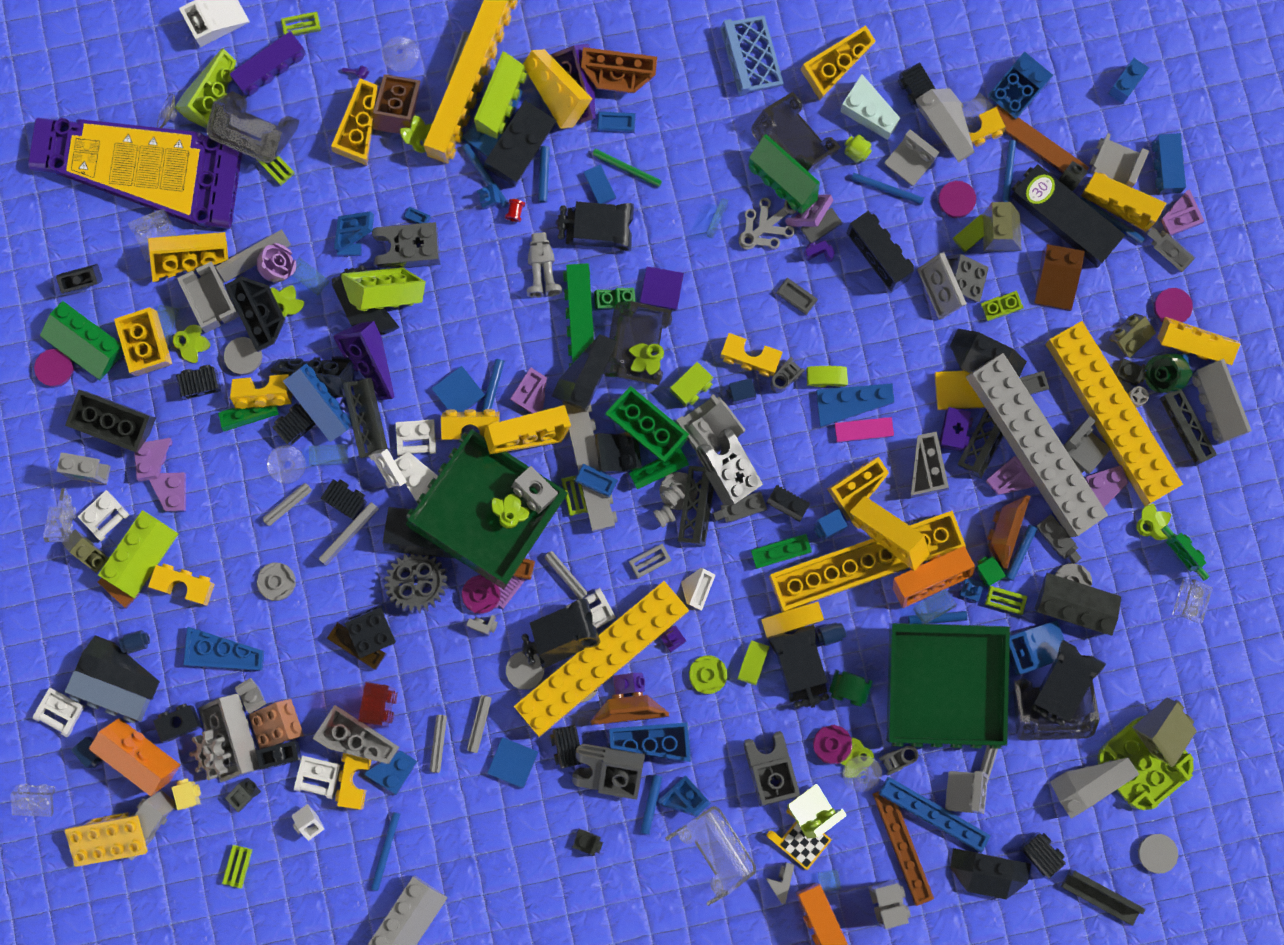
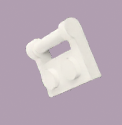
M434 419L396 422L398 456H402L407 452L411 454L425 452L436 454ZM429 440V445L403 446V442Z
M388 449L376 450L368 455L371 461L374 460L384 477L387 488L402 486L406 483Z
M106 490L78 518L102 541L110 530L123 518L126 519L130 516V514ZM117 510L119 513L99 530L97 526Z
M600 588L596 589L595 593L583 598L587 599L589 604L598 599L602 603L591 609L593 626L596 629L616 619Z
M49 688L34 713L33 719L38 722H44L62 732L61 735L68 737L85 706L69 699V697L53 688ZM48 709L68 720V722L64 725L44 714L45 710Z
M302 756L294 790L299 792L303 790L333 799L341 765ZM308 777L329 782V787L325 788L304 783L303 779Z

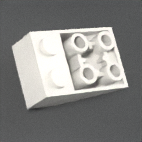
M194 0L179 8L200 48L250 23L238 0Z

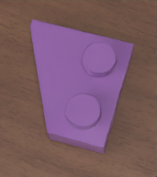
M818 195V200L803 214L799 213L794 218L788 217L785 222L788 226L818 227L833 202L832 196Z
M1016 456L986 480L987 484L997 495L1036 487Z
M1122 465L1085 477V480L1103 508L1128 484Z
M160 473L157 479L149 480L166 512L186 511V473Z

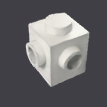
M308 804L292 815L295 822L293 824L294 829L298 834L302 833L308 841L324 830L318 815Z

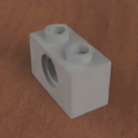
M532 466L524 471L512 485L514 493L522 497L527 502L528 507L538 514L558 494ZM529 488H535L538 494H532Z

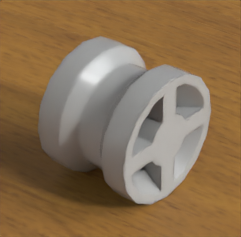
M1141 386L1133 388L1128 393L1136 408L1141 407L1149 399L1148 391Z
M674 483L669 485L667 491L661 493L673 507L677 505L679 499L685 497V494Z
M667 504L663 505L662 509L653 511L662 528L668 522L676 521Z

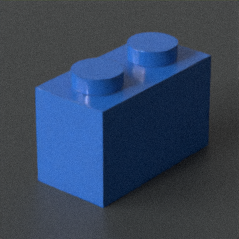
M1133 58L1108 94L1124 104L1149 67Z
M839 509L818 519L814 524L816 527L814 528L815 534L818 538H822L823 541L843 532L847 528V524Z

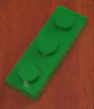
M277 405L245 409L231 408L218 413L221 428L224 432L279 415Z
M680 449L665 463L657 459L640 469L630 472L629 475L635 487L640 489L688 466L689 463Z
M806 534L751 550L756 569L812 553Z

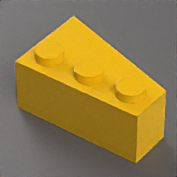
M874 457L828 487L827 490L846 520L852 521L849 512L864 496L869 498L889 472L880 458Z

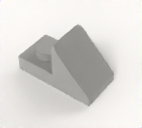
M786 862L784 866L780 867L778 877L781 878V882L766 878L778 900L783 904H786L794 864Z

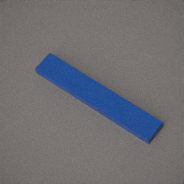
M890 777L886 778L878 793L880 796L980 853L983 852L991 836Z

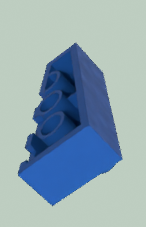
M688 722L609 728L610 747L612 749L691 762Z

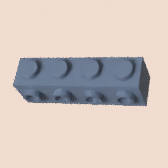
M75 670L65 690V693L70 694L69 699L80 702L81 699L88 701L87 706L98 709L99 706L106 708V713L117 716V713L124 715L123 719L131 723H135V720L142 722L151 701Z

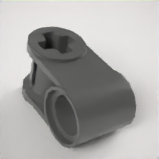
M792 357L782 365L771 380L770 387L775 393L784 392L805 371L804 368H800L793 361ZM775 380H783L784 386H777Z
M905 746L896 751L889 752L879 757V759L883 761L888 776L916 762L919 754L913 746ZM907 749H911L914 753L913 759L909 761L904 758V752Z

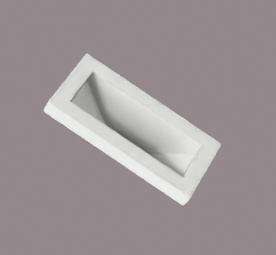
M700 568L684 579L681 585L686 603L702 611L716 575Z

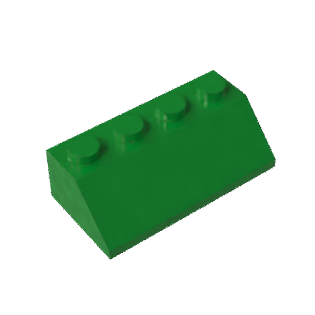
M765 134L749 157V169L753 174L760 176L765 185L771 186L781 199L784 198L793 210L803 214L818 200L820 182Z
M63 300L50 313L40 334L41 338L99 381L124 355L120 342Z
M631 386L605 413L664 463L682 448L689 437V433Z

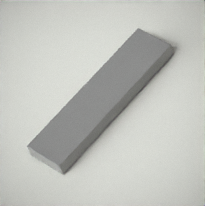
M281 229L216 266V269L223 280L227 282L257 265V257L266 246L278 243L289 247L291 244Z
M370 502L319 557V560L327 566L379 508Z

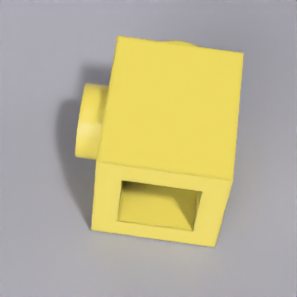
M188 779L176 782L177 786L172 787L177 810L201 804L199 799L201 790L199 785L195 784V781L189 782Z

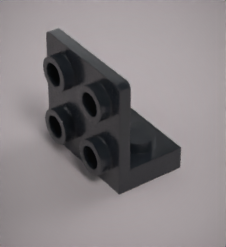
M629 433L595 434L600 472L625 473L642 468L639 443Z
M382 605L348 618L344 622L360 658L396 642L384 616Z

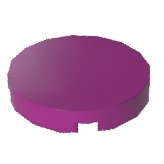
M955 180L947 183L942 188L938 197L940 209L948 216L962 218L973 210L976 204V194L969 184Z
M1168 288L1162 291L1156 297L1154 303V312L1161 322L1164 321L1165 317L1185 322L1191 316L1193 310L1190 296L1184 290L1178 288Z
M50 349L39 355L36 359L34 370L36 377L43 384L50 387H58L70 380L74 366L73 361L57 349Z
M477 575L466 581L462 590V600L465 606L472 612L485 614L496 608L500 601L501 593L497 585L482 575Z
M837 725L821 728L813 741L814 751L818 758L824 763L831 765L840 764L850 756L853 748L852 739L848 731Z

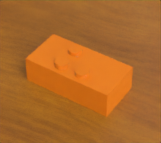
M965 546L943 556L938 554L932 557L930 562L925 564L922 562L915 571L910 570L895 577L892 589L902 608L971 578L975 565Z
M120 718L100 730L89 747V750L149 796L154 795L167 785L181 765L146 739L142 733L137 732Z
M816 882L795 892L805 913V916H803L804 922L814 932L811 937L815 945H848L821 885Z

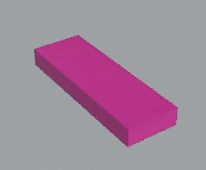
M892 417L834 424L837 443L894 437Z

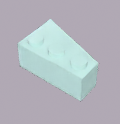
M862 74L843 102L840 110L843 114L886 140L889 139L900 120V117Z

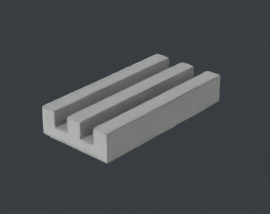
M662 543L630 560L629 564L637 579L672 560ZM659 550H662V553H660L659 555L645 561L644 563L638 566H635L634 563L646 558L647 556ZM664 556L666 557L665 560L655 564L654 566L640 573L638 572L639 569L651 564L652 562Z

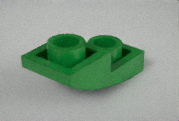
M634 288L594 291L595 310L636 307Z

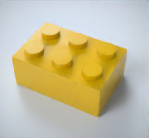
M149 307L114 319L130 374L139 376L173 365L156 310Z

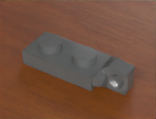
M1152 227L1147 232L1153 239L1151 244L1181 272L1196 258L1164 230L1160 233Z
M760 491L744 497L735 504L720 506L721 510L713 513L715 522L725 519L726 523L734 522L766 511L767 507Z
M1052 514L1035 526L1059 556H1062L1064 559L1068 557L1072 563H1077L1081 559V556L1076 551L1078 549L1076 543Z

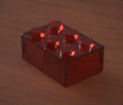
M365 682L358 722L389 727V723L392 724L394 720L392 706L397 703L398 693L395 692L396 688Z

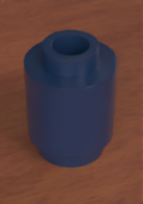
M836 622L818 628L816 633L819 644L822 643L823 646L842 641V638L846 637L843 624H837Z
M143 630L123 635V638L119 639L122 652L128 654L147 649L148 644H150L149 635L147 632L144 633Z

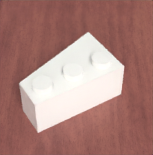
M410 452L394 460L406 480L405 484L417 502L422 493L426 494L429 488L427 486L432 478L437 479L438 476Z

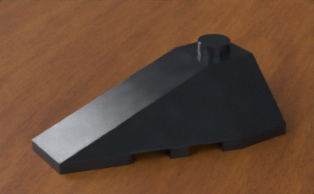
M599 334L559 378L552 397L587 412L617 341Z
M333 356L332 360H321L320 357H314V360L303 361L302 358L278 359L270 369L271 373L276 375H291L304 364H307L315 371L319 381L326 385L329 394L336 398L345 397L342 383L352 382L355 371L353 368L354 364L349 357Z
M96 635L82 652L75 668L77 672L152 700L160 683L156 677L138 664L130 655L123 653L117 644Z

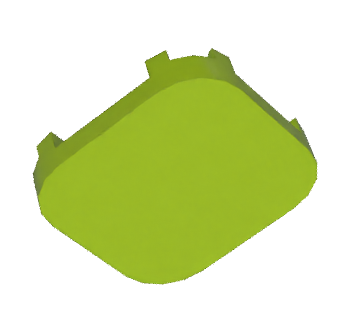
M1140 716L1132 720L1101 747L1097 760L1098 764H1103L1128 757L1139 775L1118 788L1117 791L1133 808L1152 810L1158 807L1163 800L1182 784L1191 779L1193 776L1194 759L1191 753L1184 750L1177 763L1171 767L1152 756L1132 728L1145 717Z

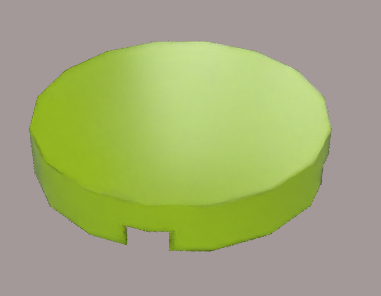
M712 655L702 656L692 663L689 670V680L692 687L698 692L713 694L720 691L725 685L727 669L719 658Z

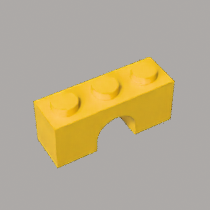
M997 107L979 114L981 128L975 133L969 132L972 145H975V147L985 144V140L990 138L997 139L1001 137L1006 127Z
M728 333L720 356L725 363L734 365V363L739 364L741 368L752 371V369L759 371V374L765 377L775 375L782 351L764 346L759 356L751 357L744 350L746 339Z
M289 375L269 376L268 384L261 389H256L251 377L232 379L230 399L235 409L291 404L292 392L283 382Z
M452 409L446 410L441 415L442 440L461 439L462 428L469 424L476 426L479 429L480 435L484 437L483 433L487 425L492 422H500V412H495L494 409H485L484 412H476L474 409H467L464 412H457V410Z
M164 563L162 567L155 566L149 588L171 594L176 584L184 582L187 586L185 599L205 606L208 605L215 585L210 582L211 578L202 575L196 578L191 576L192 572L183 569L177 572L173 570V566Z
M343 753L342 762H345L344 770H340L339 773L341 787L340 790L336 791L335 801L338 802L337 806L360 810L364 808L366 790L359 789L354 785L353 775L360 769L370 770L372 760Z

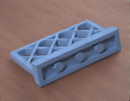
M765 15L731 21V19L724 20L720 29L739 96H744L748 92L783 86V79ZM761 22L762 31L758 32L751 27L752 24ZM741 25L747 29L743 36L736 32L735 26ZM748 31L758 36L754 43L745 38ZM759 38L767 42L765 50L756 45ZM742 41L751 46L748 53L741 49L740 44ZM753 48L763 53L759 60L750 55ZM764 55L771 58L772 64L770 67L761 62ZM747 58L756 63L753 70L746 67L745 60ZM758 65L767 70L764 77L754 72ZM769 72L776 76L777 82H770L765 79ZM752 75L761 80L759 85L751 86L749 79Z

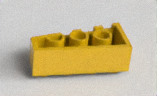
M866 25L802 65L800 70L819 100L831 90L875 43V39Z
M545 49L531 50L523 63L527 74L554 119L557 120L556 122L560 129L574 127L592 98Z
M361 78L359 79L331 145L332 152L366 166L368 165L373 130V111L378 96L377 85Z
M1097 172L1090 178L1081 194L1083 198L1145 232L1156 223L1166 205L1164 201Z
M225 232L148 238L153 282L159 281V278L168 276V278L176 276V273L194 271L195 268L211 261L215 265L228 260Z
M1168 317L1164 318L1157 336L1160 344L1165 347H1173L1186 354L1193 353L1204 360L1209 358L1217 362L1224 359L1226 364L1229 365L1233 364L1241 345L1237 340Z
M565 405L501 422H492L487 425L483 434L489 454L561 443L570 429L571 423Z
M866 496L849 512L852 519L851 522L855 527L864 530L871 538L879 542L912 570L915 571L929 556L923 534Z

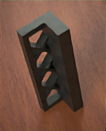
M372 378L342 383L359 458L369 457L368 455L376 450L388 449ZM352 386H353L355 395H353L352 392H351V388H350V387H352ZM355 407L358 408L359 414L356 413ZM360 425L363 428V433L360 431ZM364 443L367 445L368 453H365Z
M1183 391L1170 392L1162 396L1160 401L1195 466L1217 456ZM1177 394L1181 399L1180 407L1178 406L1174 398V396ZM1182 412L1188 413L1191 417L1189 424ZM1191 428L1198 430L1200 434L1198 441ZM1200 445L1207 447L1210 455L1205 456Z
M987 409L958 462V466L972 471L974 476L980 479L1003 438L1002 432L992 417L988 418L989 412ZM992 421L993 429L984 433V424ZM984 438V446L975 450V441ZM975 454L976 461L973 466L964 463L968 456Z
M689 466L678 535L679 542L693 543L697 546H705L714 492L704 467ZM694 471L703 472L702 479L696 483L693 480ZM697 488L700 495L693 502L690 498V493ZM694 507V509L697 511L696 517L690 521L687 517V513L690 509ZM691 526L694 530L693 539L684 538L685 530Z
M1069 869L1061 885L1067 891L1132 926L1139 913L1144 914L1146 910L1075 870Z

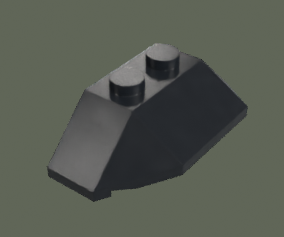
M243 276L225 284L256 351L260 352L275 344L286 319L270 286Z
M958 328L950 344L959 368L968 373L973 372L994 357L1004 353L1020 377L1027 362L1013 348L976 331Z
M953 848L950 869L967 892L1005 900L1028 884L1031 867L1029 863Z

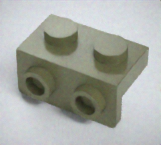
M1134 313L1127 318L1124 324L1114 330L1109 339L1117 343L1125 357L1130 358L1156 334V331L1146 316Z

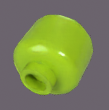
M856 135L854 138L850 136L844 143L846 146L844 153L856 163L864 162L872 152L871 143L861 135Z

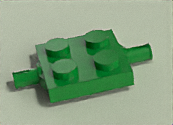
M1168 525L1164 526L1161 530L1168 538L1166 543L1190 572H1196L1202 581L1209 578L1210 576L1202 568L1206 564L1205 557L1201 551L1196 550L1192 546L1191 539L1186 534L1183 535L1182 532L1174 534Z

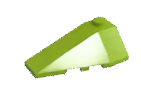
M224 48L221 49L183 93L175 109L187 120L213 131L223 116L224 110L222 108L224 100L228 96V93H226L228 84L232 80L229 73L234 71L236 60Z

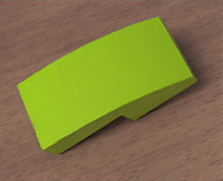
M1017 290L981 303L987 321L1024 309Z
M809 366L806 368L807 386L824 388L827 385L846 387L848 385L847 367Z
M751 640L738 675V680L756 686L770 646Z

